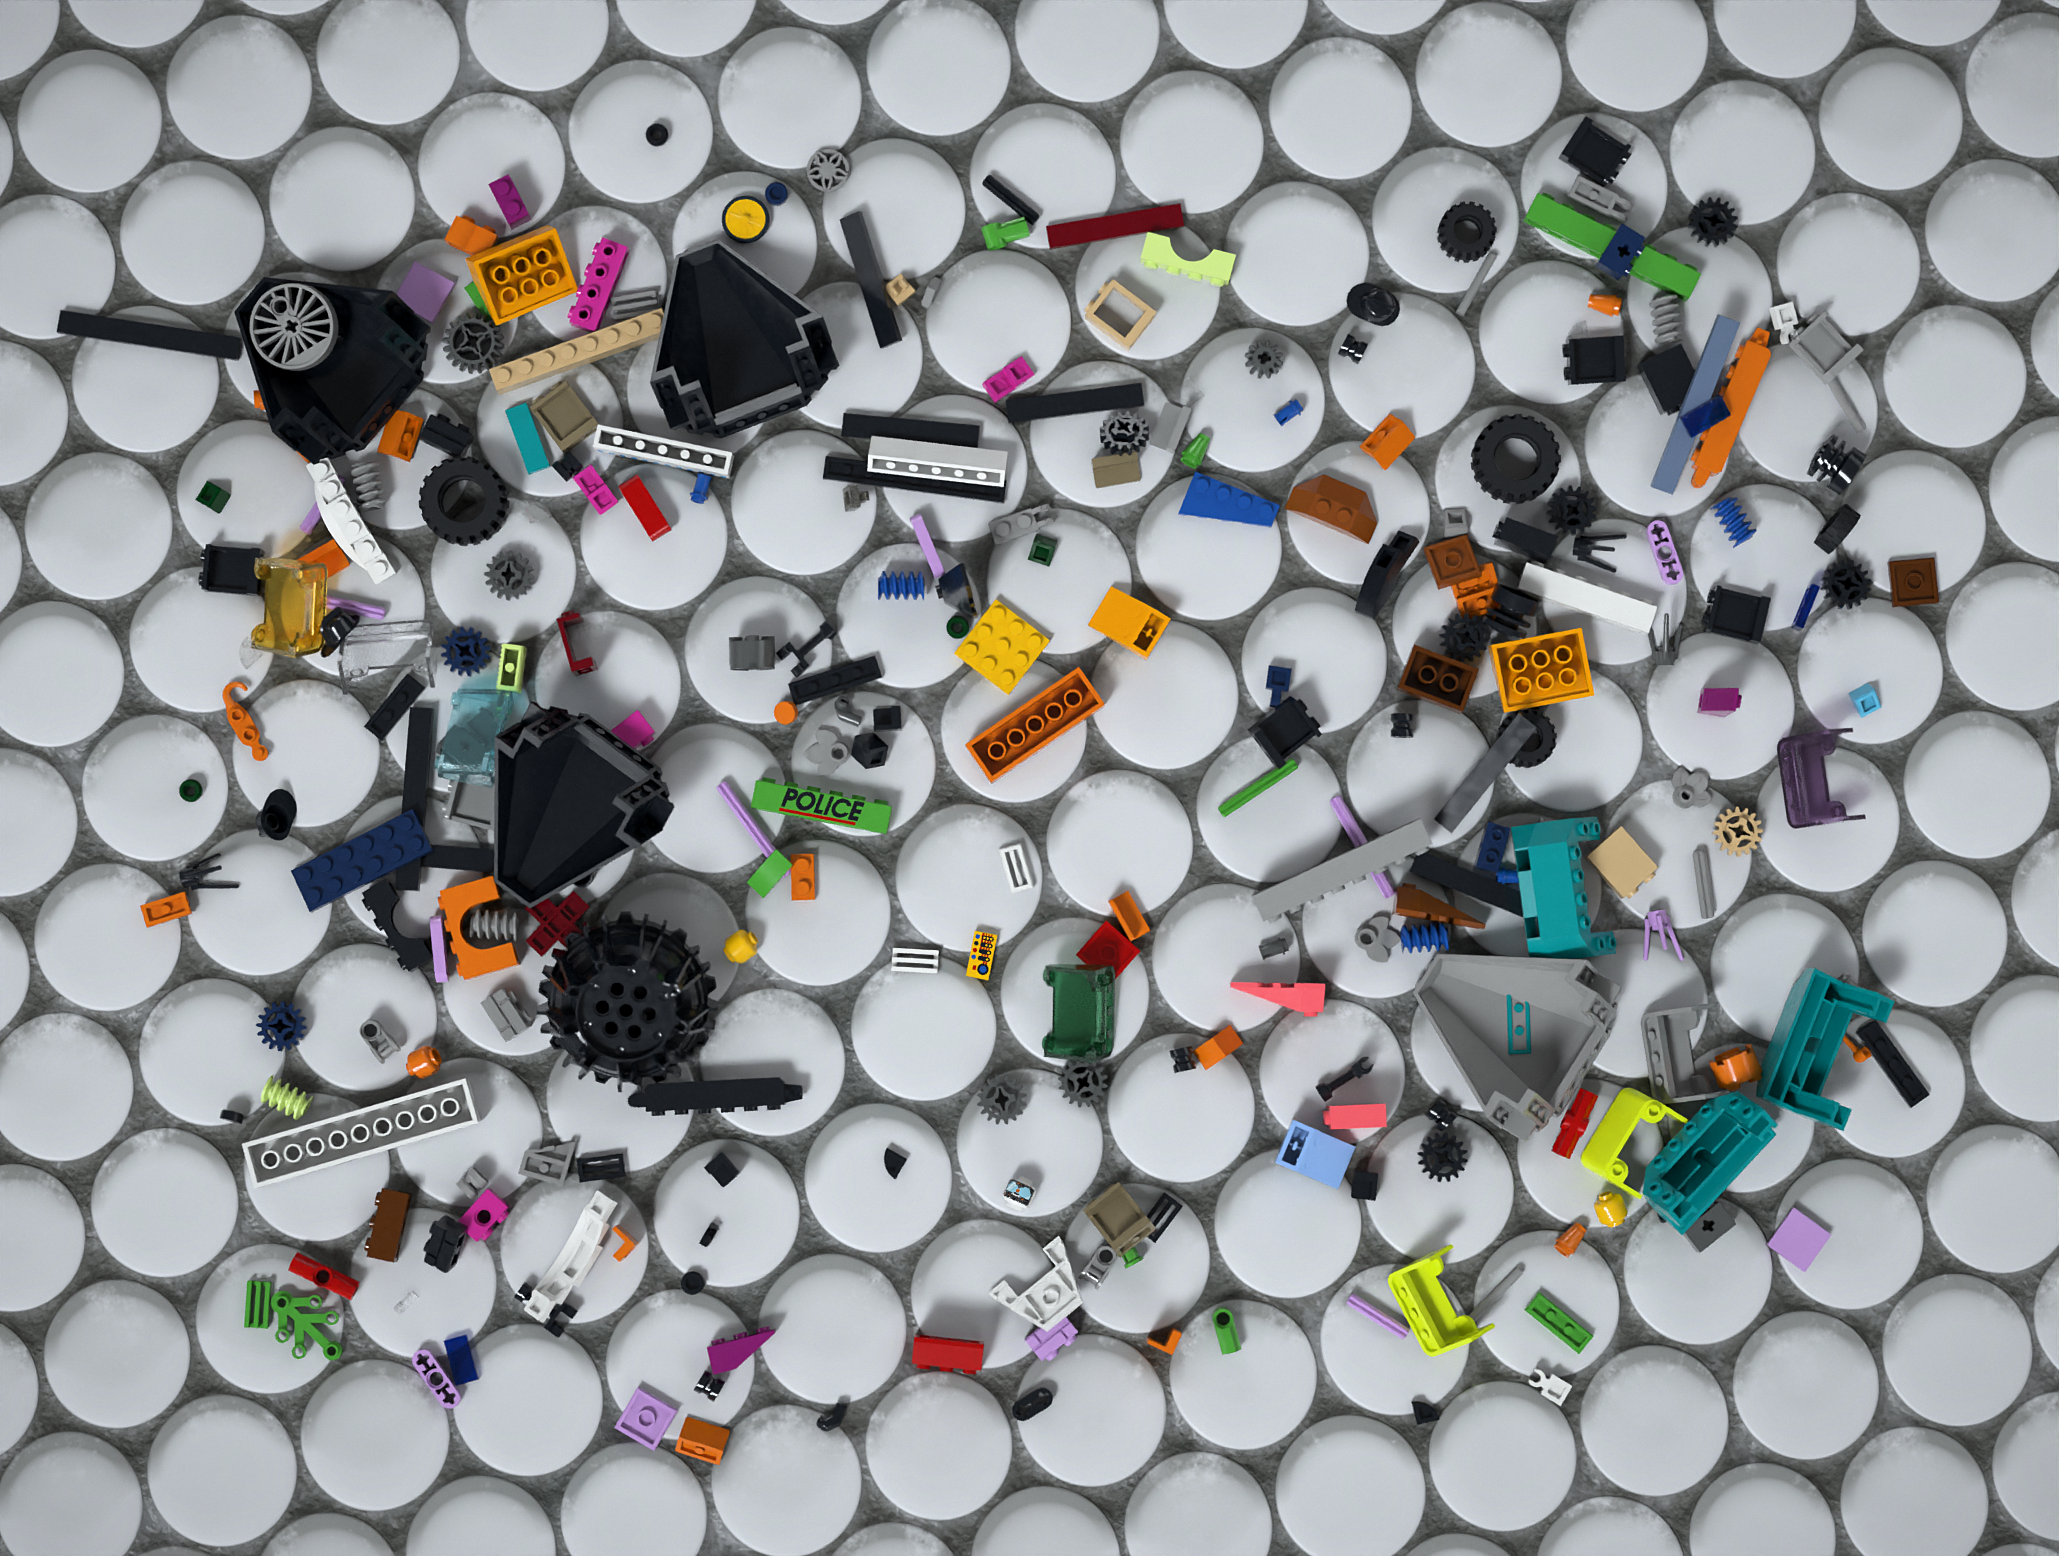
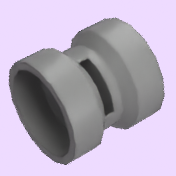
M474 1167L468 1171V1175L464 1179H460L456 1183L472 1200L478 1195V1191L481 1188H485L489 1184L488 1180Z

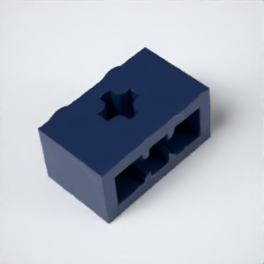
M1621 224L1595 266L1617 280L1622 275L1627 277L1634 266L1630 263L1634 256L1638 258L1645 248V245L1642 244L1645 237L1626 225ZM1624 249L1626 251L1623 257L1618 256L1620 251Z
M1491 822L1485 824L1473 868L1494 874L1498 873L1511 828Z

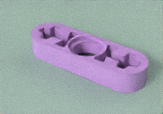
M921 514L910 517L911 524L934 578L943 576L945 571Z
M1660 520L1653 521L1646 528V535L1663 582L1668 585H1675L1683 577L1679 558L1667 525ZM1654 525L1657 528H1662L1663 532L1660 533L1661 540L1666 538L1667 542L1655 545L1654 542H1658L1659 539L1656 534L1652 535L1651 533ZM1665 546L1670 549L1671 555L1668 559H1662L1659 556L1658 550L1660 547ZM1671 560H1674V563H1672L1670 566L1672 571H1677L1678 575L1675 576V580H1673L1671 577L1666 576V574L1669 572L1668 565L1663 567L1662 564L1669 563Z
M442 915L430 916L435 979L437 983L449 982L444 919Z
M421 1349L415 1352L412 1357V1363L439 1403L447 1409L456 1407L461 1401V1393L434 1354L428 1349ZM419 1354L423 1356L428 1355L427 1363L430 1367L435 1364L436 1368L425 1374L424 1370L428 1368L424 1363L421 1365L418 1363L420 1360ZM439 1372L442 1374L443 1382L440 1385L431 1383L430 1377L432 1373ZM448 1383L450 1387L446 1388L447 1392L456 1395L453 1398L454 1404L452 1402L446 1403L444 1400L447 1397L445 1392L441 1391L439 1394L437 1389L444 1387Z

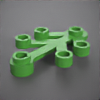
M279 1291L271 1299L272 1309L278 1313L276 1340L284 1343L290 1339V1332L287 1330L289 1315L295 1322V1346L292 1349L294 1358L301 1359L307 1354L304 1331L323 1348V1354L327 1359L336 1360L340 1358L343 1353L342 1345L337 1341L330 1342L312 1324L327 1323L328 1325H334L339 1321V1314L336 1311L301 1314L295 1307L309 1306L312 1309L320 1308L323 1304L321 1296L312 1295L310 1297L294 1298L287 1291ZM281 1298L286 1300L284 1307H281L278 1303ZM312 1298H318V1306L312 1305ZM331 1313L336 1317L334 1322L328 1320V1315ZM281 1331H284L287 1335L285 1340L279 1338ZM298 1347L303 1349L302 1356H298L295 1352ZM329 1347H334L336 1349L335 1355L329 1354Z

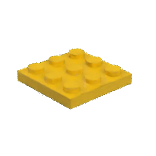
M995 599L955 651L954 655L1009 696L1049 644L1050 640Z

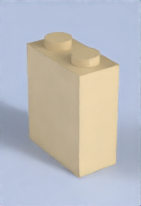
M1622 826L1613 831L1584 857L1620 899L1626 896L1630 899L1639 891L1637 886L1643 881L1648 883L1656 876L1654 871L1658 868Z

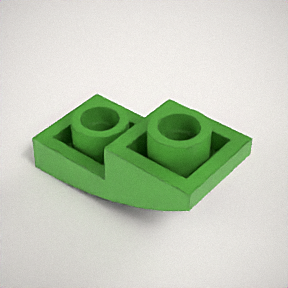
M776 849L747 883L761 897L765 898L793 864Z

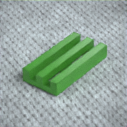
M247 1281L245 1328H269L272 1282ZM253 1286H256L254 1323H251ZM265 1286L263 1323H259L261 1287Z

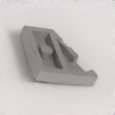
M568 1142V1144L526 1150L518 1174L564 1186L576 1143Z

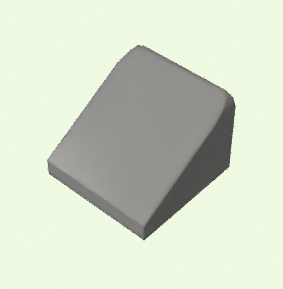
M1466 509L1443 510L1445 538H1455L1468 533Z

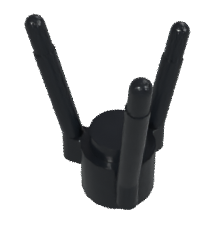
M1627 535L1575 537L1572 555L1578 556V561H1585L1615 573V568L1586 557V555L1591 556L1592 550L1614 552L1615 548L1593 545V542L1590 541L1626 539Z
M220 853L214 854L195 864L187 865V869L179 871L180 881L184 888L191 887L192 890L239 888V884L199 883L202 882V875L222 869L220 865L203 870L198 868L221 856Z

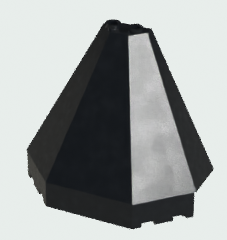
M719 239L676 255L650 379L651 387L660 408L664 411L670 430L676 431L678 428H683L687 430V433L703 435L706 432L712 433L714 437L724 438L803 408L811 402V395L814 391H819L829 379L827 375L830 371L836 370L839 367V362L831 345L832 340L824 317Z
M263 277L234 311L272 432L291 449L298 451L313 465L320 463L321 459L327 457L331 460L344 456L350 450H355L356 452L364 450L423 381L424 371L421 369L422 363L426 361L428 344L426 343V336L430 333L431 326L415 315L414 311L393 291ZM300 283L314 287L322 292L335 309L337 319L341 322L338 326L344 330L342 333H339V336L343 337L344 340L337 343L341 348L333 349L335 355L329 354L327 360H323L318 365L306 370L290 371L271 364L259 354L251 339L250 318L255 304L268 290L282 284ZM291 288L292 299L295 304L299 288ZM285 290L277 293L279 296L286 297ZM305 290L301 310L313 295ZM271 296L266 303L270 305L273 297ZM319 298L306 315L323 305ZM282 301L278 306L281 313H284L287 309L285 301ZM262 307L259 316L277 320L271 312ZM258 320L257 330L279 327L280 325ZM292 322L293 328L291 330L295 331L297 323ZM278 332L259 334L260 343ZM280 339L264 348L268 355ZM286 343L274 358V360L280 363L282 362ZM292 344V349H291V353H290L289 360H291L292 358L295 357V356H294L293 344Z
M531 701L520 723L518 722L495 735L494 882L501 886L505 892L517 898L521 904L532 908L663 831L675 807L673 803L669 802L668 797L670 793L666 782H662L661 776L663 773L661 768L590 715L579 713L578 716L568 714L566 709L553 706L545 709L539 706L538 703Z

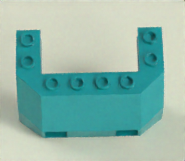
M1597 817L1571 818L1511 827L1528 958L1579 959L1616 954L1617 942L1613 931L1591 933L1590 931L1591 919L1587 910L1588 897L1584 888L1585 875L1580 860L1581 849L1578 843L1600 840L1601 828Z
M1807 968L1791 988L1761 1064L1762 1073L1760 1074L1762 1078L1757 1081L1756 1097L1806 1119L1844 1131L1852 1109L1841 1106L1840 1103L1820 1095L1853 1013L1886 1023L1895 1001L1877 992L1843 983L1816 968Z
M1738 1091L1709 1099L1646 1167L1642 1192L1646 1201L1668 1224L1683 1235L1777 1135L1771 1127L1776 1128L1778 1124L1762 1107Z

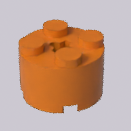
M1751 1044L1745 1045V1050L1740 1051L1739 1047L1715 1056L1716 1061H1709L1719 1088L1734 1091L1740 1088V1084L1749 1081V1083H1752L1762 1078L1760 1074L1762 1073V1068Z

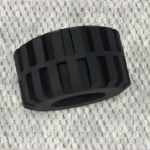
M1465 201L1460 202L1457 206L1455 204L1451 206L1450 210L1445 212L1437 230L1438 243H1441V250L1447 252L1446 256L1455 258L1454 261L1464 260V263H1469L1470 260H1473V262L1477 261L1480 257L1486 255L1495 241L1497 226H1494L1496 221L1494 217H1490L1491 212L1489 210L1485 211L1483 209L1484 206L1481 204L1476 206L1474 205L1475 202L1471 201L1469 204H1465ZM1461 221L1472 222L1477 226L1480 237L1474 243H1463L1456 238L1454 226Z
M1533 709L1518 710L1503 721L1498 729L1499 732L1496 739L1502 735L1518 713H1522L1538 726L1536 731L1540 739L1539 745L1531 752H1524L1519 749L1509 764L1512 763L1515 767L1519 768L1535 767L1550 757L1553 749L1556 747L1555 739L1557 738V733L1554 732L1555 726L1550 723V718L1543 716V713L1540 711L1536 712Z

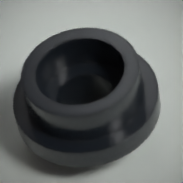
M652 124L646 130V139L652 146H662L668 140V131L662 124ZM660 132L661 137L659 139H654V133Z

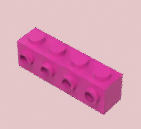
M603 237L600 243L596 242L592 253L595 256L592 264L588 263L585 269L584 276H586L584 285H579L576 297H578L575 306H571L568 313L571 326L589 333L600 329L611 301L610 298L613 296L630 252L627 246Z

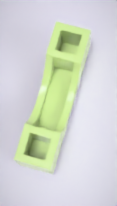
M1147 232L1140 263H1144V267L1157 270V267L1166 269V272L1172 275L1182 273L1188 275L1189 279L1195 281L1206 279L1212 285L1223 287V284L1228 285L1236 255L1214 249L1206 258L1200 261H1186L1173 251L1169 237Z

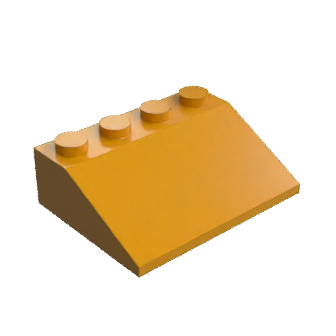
M545 225L465 259L472 279L496 326L576 293L578 290L557 230L550 225Z
M1582 628L1488 646L1492 670L1504 713L1594 696Z

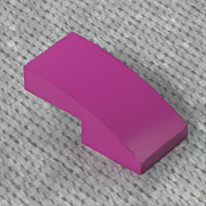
M1021 356L1005 366L1002 371L983 382L982 386L994 403H996L1035 374Z
M591 464L572 477L599 515H602L618 503V500Z

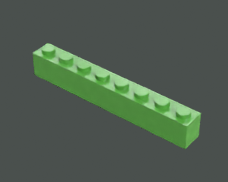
M1537 193L1523 222L1600 259L1614 237L1616 228L1607 223L1602 225L1596 222L1595 218L1587 213L1582 215L1574 211L1575 208L1569 204L1563 203L1561 205L1555 202L1554 197L1549 194L1542 193L1541 195ZM1645 243V248L1638 258L1634 256L1630 263L1634 266L1629 274L1670 295H1677L1678 299L1686 302L1690 298L1701 273L1697 272L1698 269L1690 264L1683 265L1677 262V258L1666 253L1664 255L1656 252L1657 249L1654 246ZM1622 249L1618 256L1623 257L1626 251Z

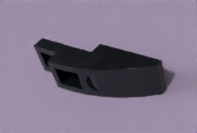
M1398 531L1389 546L1386 544L1382 545L1362 584L1355 607L1356 613L1373 620L1376 618L1398 585L1395 578L1419 544L1417 537Z

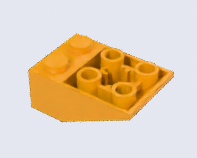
M1111 586L1088 626L1147 660L1171 618Z

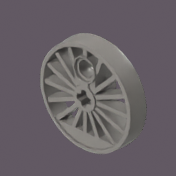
M300 283L282 284L268 290L255 304L250 318V334L255 348L265 360L285 370L301 371L318 365L331 353L338 336V319L332 303L316 288ZM291 288H299L296 304L292 299ZM285 290L286 297L279 296L277 293ZM305 290L313 295L301 310ZM272 296L273 299L271 300L269 305L266 302ZM319 298L323 305L306 315ZM282 301H285L287 304V309L284 313H281L278 309ZM262 307L271 312L277 320L259 316ZM327 310L329 319L308 322ZM258 320L280 325L279 327L257 330ZM292 322L298 323V325L295 327L297 331L291 330V328H293ZM330 324L329 333L309 328ZM278 332L260 343L259 334ZM307 333H311V334H315V335H319V336H323V337H327V338H325V339H323L322 341L318 342V341H316L314 338H312L310 335H308ZM304 338L308 340L310 343H312L314 346L309 348ZM280 339L268 355L264 348ZM286 343L282 362L280 363L274 360V358ZM299 343L301 344L304 352L302 353L300 352ZM292 344H293L294 356H295V357L292 358L291 360H289L290 353H291V349H292Z

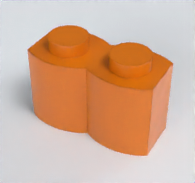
M463 215L462 218L459 216L455 217L444 241L448 245L473 256L495 247L499 238L495 234L496 230L487 225H483V227L474 224V219Z

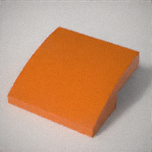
M1491 561L1479 565L1482 572L1481 577L1451 586L1461 618H1463L1464 613L1469 614V619L1474 615L1480 616L1490 613L1485 609L1488 605L1498 607V603L1491 598L1492 592L1498 583Z

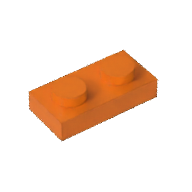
M791 854V863L793 864L791 867L792 901L815 900L814 854Z
M186 892L140 905L147 928L193 914Z

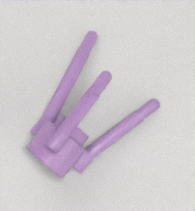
M1666 911L1648 912V919H1644L1643 960H1648L1650 927H1652V931L1659 930L1664 950L1667 949L1664 929L1667 928L1680 961H1683V954L1670 924V918L1666 916Z

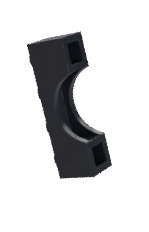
M385 878L362 892L364 906L368 911H373L376 916L373 920L380 931H385L388 936L385 941L392 951H397L400 956L397 958V961L403 970L407 969L408 972H414L433 960V953L424 938H407L395 927L393 913L397 903L400 901V897L388 879Z

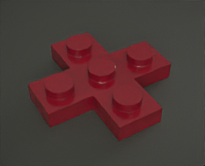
M574 891L558 907L548 898L532 908L526 906L525 909L541 924L526 939V942L541 957L558 941L567 948L564 938L570 931L584 933L575 923L586 913L590 906Z

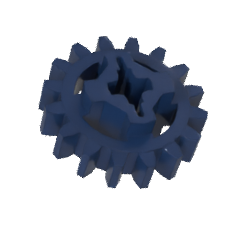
M464 627L460 628V633L452 630L453 637H445L448 644L441 645L446 650V652L441 654V657L447 658L444 665H452L450 671L454 673L458 670V675L461 677L464 672L469 677H472V671L480 674L479 667H487L484 660L491 659L486 652L492 649L490 646H485L489 640L487 638L481 639L482 632L480 631L474 634V628L472 627L469 628L468 632H466ZM463 637H471L464 642L458 641V639ZM478 643L481 647L480 657L477 655L476 650ZM458 646H461L465 649L469 648V651L474 656V658L467 655L463 656V652L460 648H458ZM452 647L455 648L456 652L454 661L451 655ZM466 662L475 663L469 667H462Z
M281 1001L279 1007L276 1002H273L272 1009L265 1007L266 1014H259L258 1017L262 1019V1023H257L256 1026L261 1027L262 1031L258 1032L257 1035L265 1037L262 1040L263 1044L270 1042L269 1049H274L277 1046L278 1051H283L285 1046L287 1050H292V1043L299 1046L300 1043L297 1039L306 1037L301 1032L308 1029V1026L302 1025V1022L307 1020V1018L299 1016L302 1010H294L295 1004L291 1003L286 1007V1002ZM278 1012L276 1018L269 1022V1018ZM288 1012L293 1015V1017L296 1020V1023H293L289 1019ZM283 1020V1024H287L291 1028L282 1029L281 1033V1029L273 1027V1025L281 1024ZM268 1030L275 1034L276 1040L269 1035ZM292 1031H296L294 1036L288 1041H286L287 1036Z

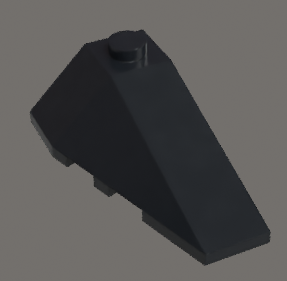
M961 563L938 579L939 585L935 586L938 598H943L945 604L974 619L977 618V612L974 607L975 604L964 563Z

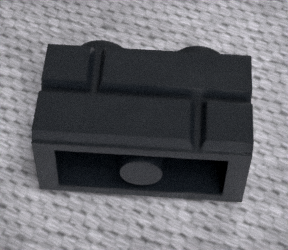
M438 413L437 417L431 414L419 439L453 457L462 456L464 458L474 439V436L470 433L471 429L460 423L458 426L449 423L451 419Z
M447 1215L438 1221L435 1220L429 1229V1233L432 1234L431 1238L426 1242L423 1249L426 1252L424 1262L433 1267L436 1266V1269L444 1273H448L457 1264L468 1229L467 1226L456 1222L455 1219Z

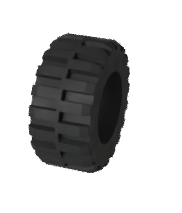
M1514 414V416L1505 415L1498 420L1495 419L1484 428L1475 441L1471 453V470H1474L1475 473L1473 477L1476 483L1479 482L1481 484V489L1484 493H1490L1491 498L1503 500V503L1510 504L1511 502H1516V504H1522L1525 501L1529 500L1530 502L1536 499L1549 488L1558 474L1561 455L1558 452L1560 449L1559 443L1555 442L1553 438L1555 435L1552 430L1548 431L1545 428V423L1542 421L1539 423L1534 420L1535 417L1529 415L1528 417H1522V414ZM1507 439H1521L1527 442L1536 453L1537 464L1535 470L1525 479H1509L1501 474L1495 465V451Z
M455 456L453 460H448L447 458L441 461L442 464L437 467L435 465L431 469L432 473L429 476H425L423 479L424 486L420 487L419 495L421 500H419V508L422 511L423 520L438 537L453 545H478L484 539L489 540L495 531L498 532L502 528L500 525L502 521H506L508 516L506 511L509 508L507 497L509 494L504 481L486 462L476 460L475 457L468 456L467 458H462V456ZM462 480L477 483L485 494V506L482 512L475 519L468 522H458L451 519L443 507V498L446 491L453 484Z

